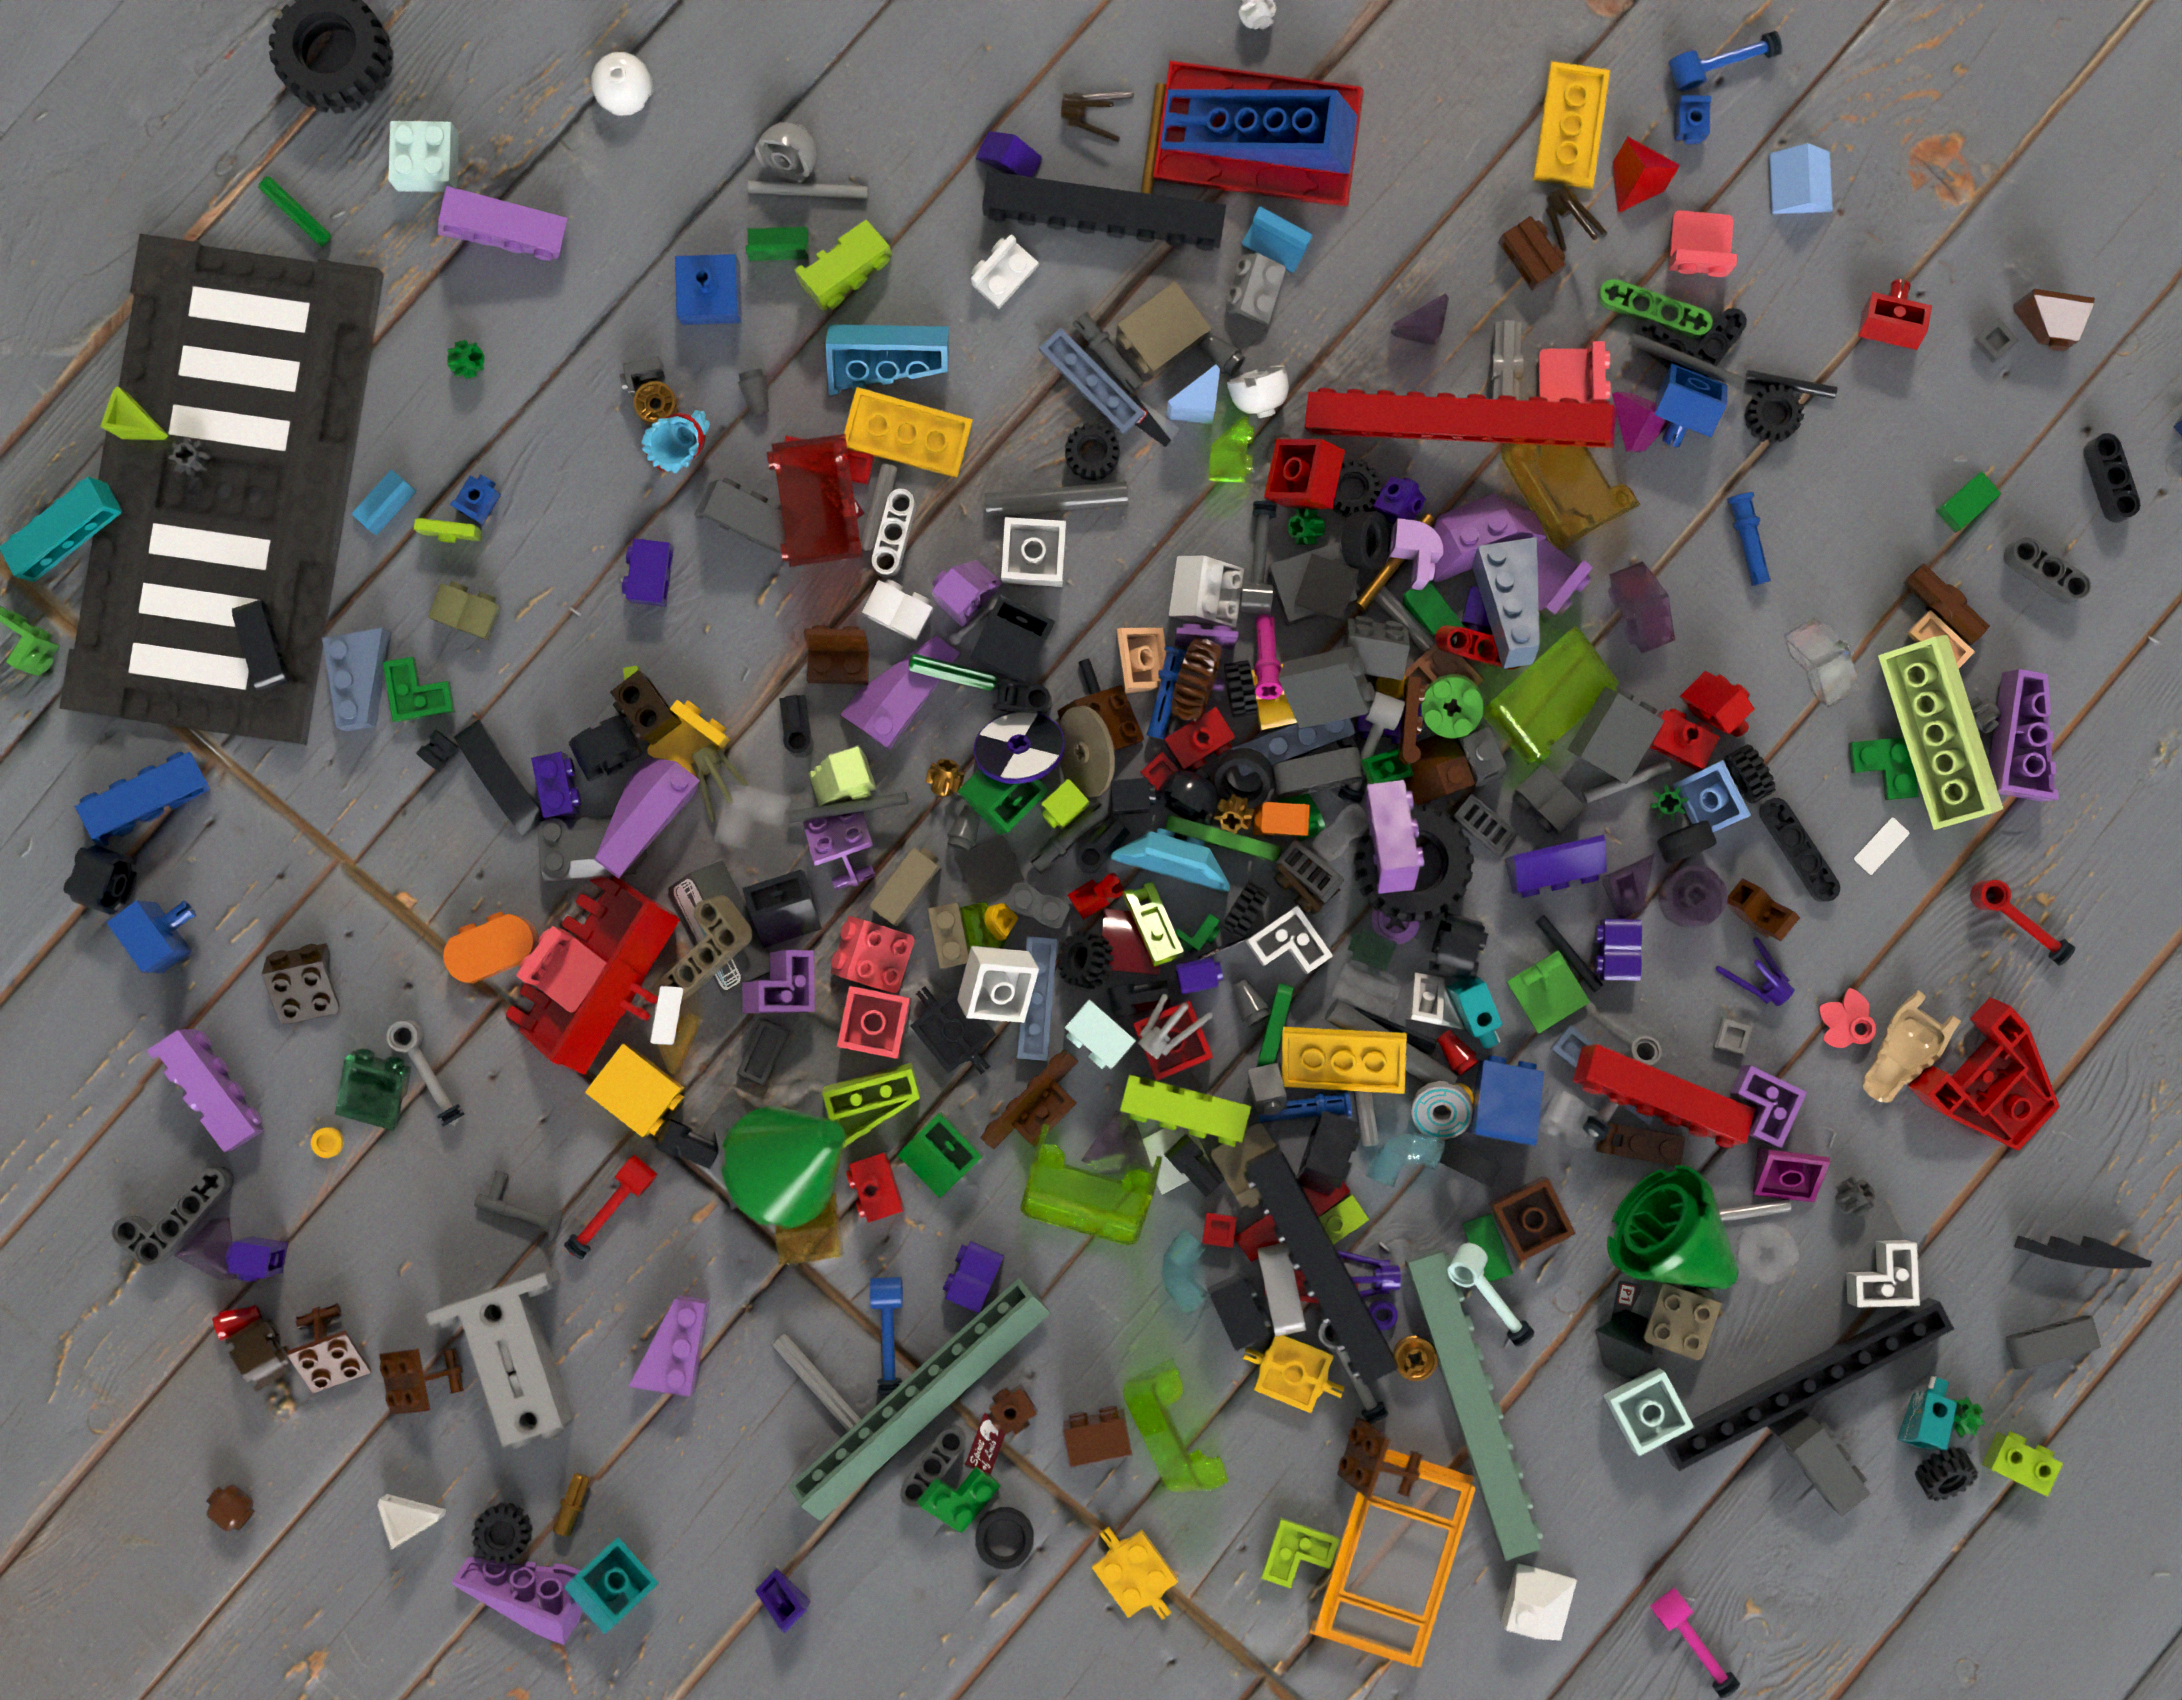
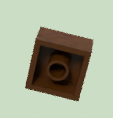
M1541 1176L1488 1203L1515 1259L1520 1262L1576 1234L1549 1179Z
M1109 1406L1099 1409V1414L1087 1416V1412H1079L1069 1415V1420L1064 1421L1063 1432L1070 1467L1132 1455L1124 1409L1117 1410V1406Z

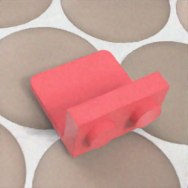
M1676 211L1672 218L1668 270L1678 271L1681 274L1703 273L1712 277L1728 276L1737 264V254H1731L1733 217L1725 214Z
M1593 341L1587 349H1542L1538 355L1539 397L1547 398V402H1559L1560 398H1574L1578 400V403H1591L1592 399H1609L1611 385L1610 381H1606L1605 369H1609L1610 352L1605 351V341Z
M848 915L847 921L841 928V940L838 950L834 953L831 960L832 969L830 974L891 993H897L914 945V937L910 934Z
M552 926L540 936L538 946L533 953L527 955L522 960L520 970L516 976L525 983L537 986L568 1012L576 1013L607 962L567 931Z

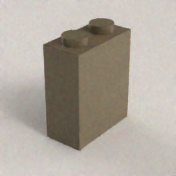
M1174 281L1117 324V332L1119 334L1116 335V338L1125 350L1130 348L1137 358L1134 361L1143 374L1148 372L1154 378L1199 345L1211 333L1212 328L1176 281Z
M913 847L869 907L898 927L941 870L936 864L939 861L938 857L924 847L920 851Z

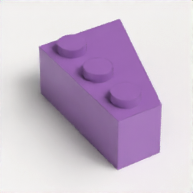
M973 560L954 566L948 572L944 570L940 572L932 582L934 588L931 591L936 604L964 628L1003 583L978 560Z
M682 1295L674 1299L628 1387L689 1397L695 1392L710 1300Z

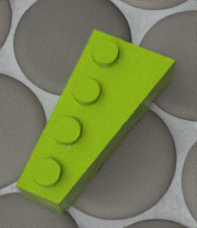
M1129 1075L1120 1111L1130 1113L1129 1119L1144 1123L1147 1122L1148 1118L1159 1121L1158 1126L1176 1131L1177 1126L1188 1128V1134L1204 1139H1206L1207 1134L1219 1136V1143L1235 1147L1237 1141L1244 1142L1253 1106L1152 1079Z

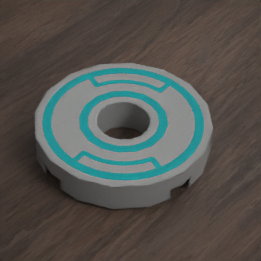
M1445 1081L1428 1083L1419 1089L1411 1107V1116L1414 1125L1419 1131L1430 1138L1441 1140L1455 1138L1465 1132L1471 1123L1473 1114L1472 1102L1466 1091L1458 1085L1454 1086ZM1439 1105H1445L1450 1109V1112L1446 1115H1439L1434 1112V1108Z

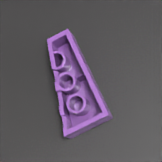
M446 186L438 220V235L501 247L514 253L534 254V257L551 261L552 258H559L567 217Z
M198 1029L176 1030L148 1049L147 1052L153 1060L159 1056L164 1062L166 1070L163 1073L170 1082L174 1081L177 1085L183 1087L182 1098L188 1106L195 1111L200 1110L203 1115L200 1116L201 1123L223 1152L234 1151L264 1131L260 1125L262 1123L261 1116L253 1107L249 1108L243 1099L246 1096L245 1092L237 1082H232L228 1076V1066L221 1057H216L210 1048L212 1042L203 1031L199 1032Z

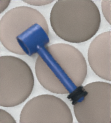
M1772 31L1768 34H1763L1761 42L1705 60L1699 58L1698 52L1693 50L1674 57L1668 64L1678 92H1685L1707 81L1705 72L1763 53L1767 58L1780 55L1782 53V42L1779 34L1776 31Z
M902 1277L870 1278L871 1309L881 1310L883 1378L877 1379V1383L880 1384L877 1386L880 1387L877 1391L880 1394L886 1395L892 1393L900 1385L899 1383L902 1382V1378L895 1377L893 1309L903 1307Z

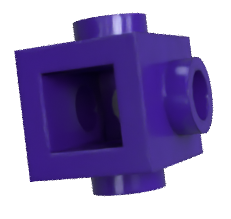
M1391 476L1386 485L1381 489L1373 507L1377 512L1383 514L1389 523L1395 524L1398 518L1414 520L1416 515L1422 510L1426 498L1419 490L1420 486L1414 480L1404 477L1402 480Z

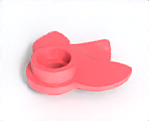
M1849 988L1844 995L1843 1003L1828 1002L1819 1006L1820 1017L1824 1024L1830 1028L1824 1034L1823 1041L1830 1046L1845 1048L1851 1043L1866 1044L1875 1037L1876 1024L1869 1017V1003L1858 991ZM1858 1023L1864 1026V1032L1861 1035H1858L1855 1031V1026Z

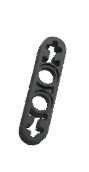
M1781 798L1766 800L1759 809L1760 818L1811 896L1819 902L1834 900L1840 893V883L1788 803ZM1771 804L1773 807L1779 806L1781 811L1778 813V816L1782 822L1789 819L1791 823L1777 830L1775 826L1781 823L1777 817H1769L1768 813L1771 811L1769 805ZM1787 829H1794L1798 832L1799 841L1794 846H1790L1784 841V833ZM1805 854H1810L1815 858L1816 866L1812 871H1805L1800 865V860ZM1822 870L1824 874L1818 877L1823 883L1831 884L1832 887L1828 889L1830 895L1828 896L1826 893L1820 894L1818 891L1822 887L1818 879L1811 881L1809 876L1816 875Z

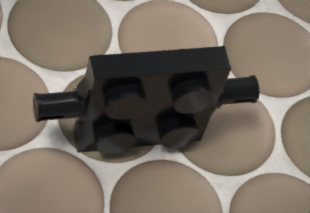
M926 986L921 990L928 999H926L921 991H918L916 995L927 1008L923 1015L910 1027L943 1068L950 1073L961 1063L970 1060L980 1075L985 1070L978 1061L986 1070L989 1069L991 1066H989L979 1052L984 1044L996 1034L984 1019L966 1018L957 1001L960 989L957 987L946 997L937 1000Z

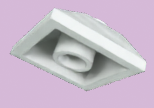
M1517 1562L1502 1614L1501 1624L1507 1631L1531 1638L1561 1640L1577 1580Z

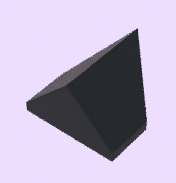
M1628 1310L1626 1313L1595 1330L1606 1368L1632 1379L1636 1377L1651 1357L1653 1345L1647 1343L1643 1337L1649 1321L1648 1318Z

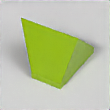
M119 386L113 389L100 425L102 428L121 439L165 440L168 437V434L128 392Z

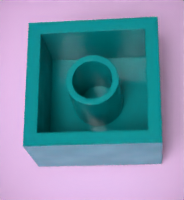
M617 1537L563 1588L598 1628L606 1634L647 1596L659 1582L621 1539Z

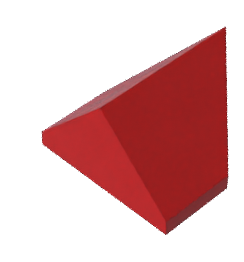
M1627 136L1612 162L1617 214L1664 192L1680 165Z

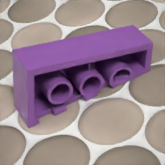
M2022 669L2002 672L1997 705L2001 716L1996 719L1999 726L1993 732L1989 765L1998 793L2041 802L2059 800L2058 789H2055L2054 785L2056 763L2055 761L2052 762L2051 743H2054L2053 731H2050L2048 715L2051 714L2048 674Z

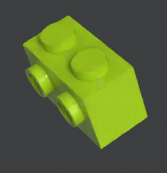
M2010 1430L2007 1436L1996 1432L1982 1465L2048 1497L2063 1465L2062 1462L2053 1458L2055 1452L2039 1444L2033 1449L2025 1445L2026 1438Z

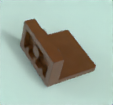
M816 625L812 629H804V637L808 648V683L868 685L870 649L865 630H861L856 626L830 629L824 625Z
M1122 685L1076 699L1057 710L1061 720L1064 713L1072 707L1087 706L1093 709L1104 721L1110 733L1114 751L1144 740Z

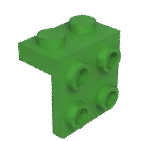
M0 606V622L22 635L6 663L16 669L41 676L42 673L51 667L53 656L59 645L50 640L53 635L27 623L28 619L17 612L9 611Z

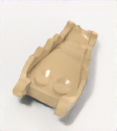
M1919 990L1910 996L1891 1018L1874 1063L1862 1081L1863 1090L1877 1101L1885 1103L1893 1101L1895 1095L1904 1084L1910 1083L1925 1068L1932 1066L1943 1054L1953 1032L1961 1022L1954 1015H1951L1943 1024H1940L1918 1007L1926 997Z

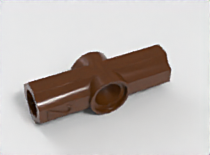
M1924 563L1904 581V584L1926 604V610H1931L1969 646L1976 642L1990 627L1986 621L1967 605V598L1959 589L1950 584L1946 585Z

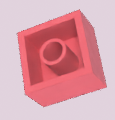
M849 986L837 1047L896 1059L900 1058L912 998Z

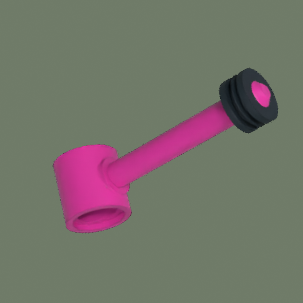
M1675 1587L1649 1605L1668 1632L1673 1628H1678L1715 1679L1712 1687L1720 1698L1730 1696L1739 1688L1740 1682L1732 1672L1725 1673L1687 1621L1688 1617L1693 1614V1611Z

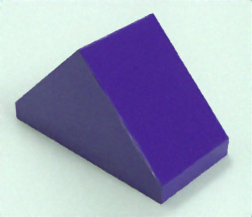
M988 131L975 157L977 160L1005 174L1027 177L1034 176L1042 161V156L1015 134Z
M777 1568L755 1590L779 1629L784 1633L802 1616L811 1602Z

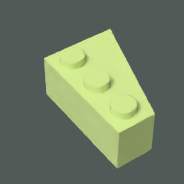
M859 746L829 755L821 762V765L816 766L814 771L808 773L819 806L829 805L848 798L854 800L865 799L872 796L870 791L877 789L866 754Z

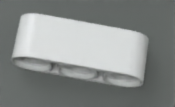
M906 489L893 490L887 498L872 555V565L875 572L882 578L895 577L901 569L916 512L913 495ZM905 498L909 500L910 505L905 511H897L894 509L896 500ZM898 527L902 530V535L898 540L893 541L886 538V533L890 528ZM882 557H892L894 565L887 570L879 568L878 562Z

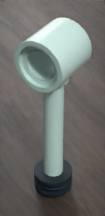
M1462 1244L1448 1267L1450 1279L1463 1287L1476 1285L1509 1328L1507 1337L1514 1346L1519 1347L1526 1344L1534 1336V1330L1527 1321H1518L1484 1277L1483 1269L1488 1261L1487 1254L1481 1247L1475 1244Z

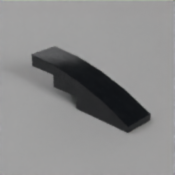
M2018 1236L2014 1245L2015 1248L2045 1258L2088 1267L2127 1269L2148 1268L2152 1264L2150 1260L2087 1236H2083L2080 1245L2054 1236L2050 1237L2048 1245Z

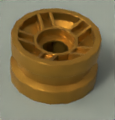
M651 381L641 385L633 398L634 409L637 415L646 425L651 427L653 423L658 422V419L666 418L677 413L679 410V403L673 391L666 384L658 381ZM654 399H658L661 402L659 409L651 408L655 403Z
M1416 1335L1406 1336L1394 1346L1393 1354L1398 1363L1397 1371L1405 1379L1423 1381L1429 1378L1436 1370L1438 1363L1437 1353L1433 1346L1424 1338ZM1419 1353L1420 1361L1412 1364L1409 1354Z

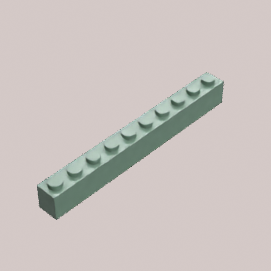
M1438 1249L1405 1260V1264L1432 1346L1437 1353L1438 1364L1501 1555L1507 1561L1540 1550L1541 1547L1538 1540L1543 1539V1535L1537 1520L1533 1522L1531 1520L1529 1510L1533 1509V1505L1528 1492H1522L1519 1480L1523 1479V1475L1518 1462H1512L1509 1451L1514 1448L1509 1433H1503L1499 1421L1504 1420L1499 1403H1493L1490 1391H1493L1494 1387L1489 1373L1483 1374L1480 1362L1484 1361V1356L1479 1343L1473 1344L1470 1332L1474 1331V1326L1469 1313H1463L1460 1303L1465 1302L1461 1287L1458 1284L1454 1285L1448 1275V1267L1452 1262L1450 1255L1444 1256L1443 1251Z
M1020 1278L1012 1283L788 1485L799 1505L819 1521L823 1520L1051 1314L1039 1296Z

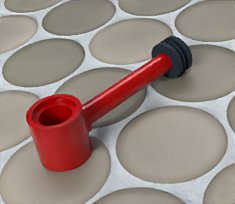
M1983 880L1977 882L1972 887L1970 898L1976 908L2004 913L2049 949L2048 957L2056 962L2057 965L2060 966L2071 958L2075 951V946L2068 943L2066 939L2058 942L2010 903L2011 891L2006 883L2001 880ZM1990 887L1995 892V899L1992 903L1986 899V891Z
M634 1154L614 1177L621 1184L579 1236L572 1234L570 1239L564 1243L572 1256L583 1259L587 1255L586 1252L591 1250L588 1245L590 1240L630 1193L640 1197L655 1180L658 1173Z

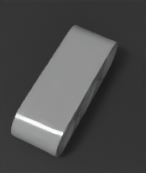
M1287 1243L1257 1248L1275 1335L1281 1336L1305 1331L1306 1326L1293 1265L1288 1257L1290 1253Z

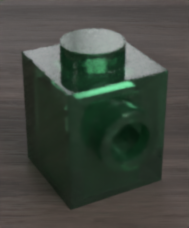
M1362 929L1359 935L1353 933L1347 950L1352 951L1350 959L1385 972L1397 942Z

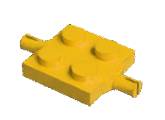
M1275 1334L1270 1347L1264 1354L1249 1347L1245 1350L1246 1353H1244L1243 1359L1259 1365V1375L1253 1388L1254 1391L1309 1413H1312L1316 1400L1323 1391L1338 1398L1342 1396V1393L1337 1390L1343 1392L1345 1386L1328 1380V1369L1334 1357L1329 1352L1289 1336H1276Z
M1109 1526L1105 1530L1103 1529L1099 1535L1108 1545L1109 1550L1104 1557L1092 1565L1094 1572L1128 1618L1140 1609L1151 1605L1160 1619H1165L1172 1611L1169 1610L1161 1597L1166 1590L1178 1583L1177 1576L1142 1529L1130 1538L1120 1541Z

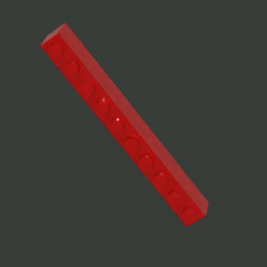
M1318 388L1317 392H1308L1305 429L1313 435L1613 448L1617 411L1614 404H1609L1610 402L1604 399H1592L1591 403H1578V400L1574 398H1560L1559 402H1547V398L1538 396L1529 397L1528 401L1516 400V397L1510 395H1500L1498 399H1486V396L1481 394H1469L1467 398H1455V395L1451 393H1438L1437 397H1426L1424 393L1415 391L1407 392V396L1395 395V392L1388 390H1379L1377 394H1365V391L1359 389H1348L1347 393H1335V390L1331 388Z

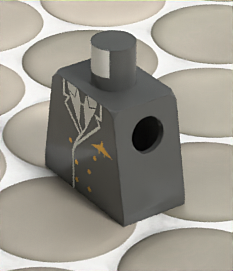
M1478 725L1467 736L1455 738L1466 757L1475 782V785H1473L1474 789L1503 778L1506 763L1490 726Z

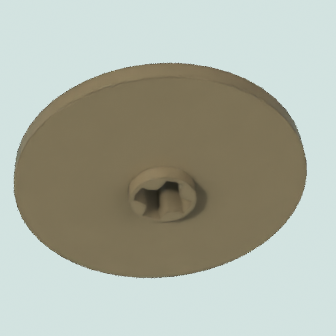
M1087 706L1072 707L1064 713L1059 724L1065 740V752L1060 764L1067 780L1070 779L1085 797L1099 796L1107 791L1114 775L1115 755L1112 739L1104 721L1093 709Z

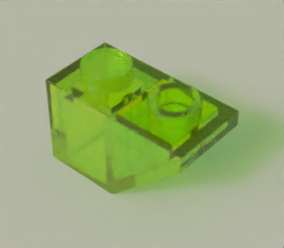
M1242 416L1211 444L1208 481L1245 482L1246 473L1252 474L1253 456L1247 455V445L1253 444L1254 426L1248 425L1249 416Z

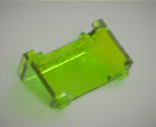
M1575 625L1510 685L1501 691L1499 695L1484 707L1482 716L1527 765L1534 761L1540 764L1552 753L1549 747L1592 709L1604 687L1616 691V686L1620 682L1584 633Z
M1173 1358L1126 1381L1123 1386L1125 1403L1165 1486L1170 1491L1176 1493L1216 1489L1230 1482L1220 1456L1215 1458L1207 1457L1202 1454L1199 1448L1190 1453L1187 1452L1166 1406L1180 1399L1183 1393V1384L1179 1376L1180 1372Z

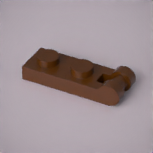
M1409 676L1404 680L1402 701L1405 702L1401 715L1398 759L1403 765L1413 764L1419 760L1421 755L1420 749L1415 745L1416 734H1421L1423 722L1422 716H1418L1419 704H1422L1425 698V686L1420 685L1421 677Z
M1607 1123L1611 1129L1605 1139L1597 1143L1596 1152L1676 1166L1681 1165L1686 1137ZM1614 1133L1622 1134L1620 1146L1612 1145Z

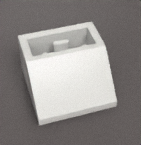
M1204 555L1177 556L1169 616L1188 622L1236 628L1244 568Z

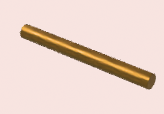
M1163 83L1155 85L1140 193H1153L1154 168L1166 84Z
M1425 513L1419 521L1431 526L1434 518L1430 514ZM1391 557L1356 601L1355 606L1358 609L1365 611L1404 559Z

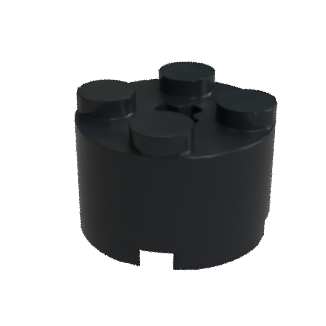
M621 715L605 719L600 722V726L594 729L589 727L569 741L571 751L588 782L602 776L604 771L607 776L624 768L622 762L625 760L630 762L643 754Z
M93 845L88 849L81 847L75 855V866L72 874L64 884V893L70 895L74 903L113 915L118 912L114 908L119 903L125 905L132 894L137 872L132 871L131 863L136 865L135 860L130 856L98 845Z
M1445 912L1444 917L1446 921H1440L1431 952L1437 954L1436 961H1429V971L1464 981L1468 978L1474 980L1479 967V962L1476 961L1478 950H1484L1488 933H1485V926H1483L1481 921Z

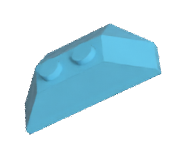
M1158 828L1157 833L1150 831L1112 853L1111 860L1225 893H1228L1230 890V884L1210 848L1204 847L1205 841L1187 836L1186 841L1174 838V832Z

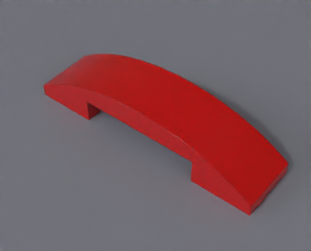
M1344 1181L1340 1189L1335 1188L1330 1196L1305 1187L1303 1188L1318 1217L1351 1192ZM1265 1215L1234 1236V1239L1250 1262L1259 1258L1257 1248L1281 1244L1273 1229L1277 1224L1272 1215Z

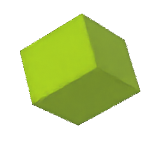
M636 665L623 668L624 680L637 670H640V667Z

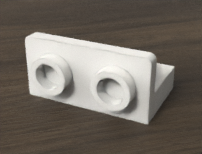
M1012 234L1006 240L1001 238L992 248L991 252L993 254L986 262L981 260L971 272L973 275L971 278L972 286L998 309L1002 307L1039 266V262L1016 243V238Z

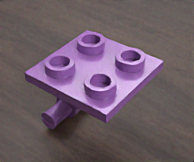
M1183 624L1182 628L1176 629L1174 646L1189 647L1193 640L1199 638L1213 641V643L1220 645L1221 649L1234 650L1238 639V631H1231L1232 628L1228 626H1214L1213 630L1201 629V626L1198 624ZM1224 679L1215 680L1214 691L1223 692Z
M863 811L803 822L815 866L839 857L843 858L848 874L831 878L835 891L853 885V887L859 886V882L876 877L872 865L855 871L848 854L873 846Z

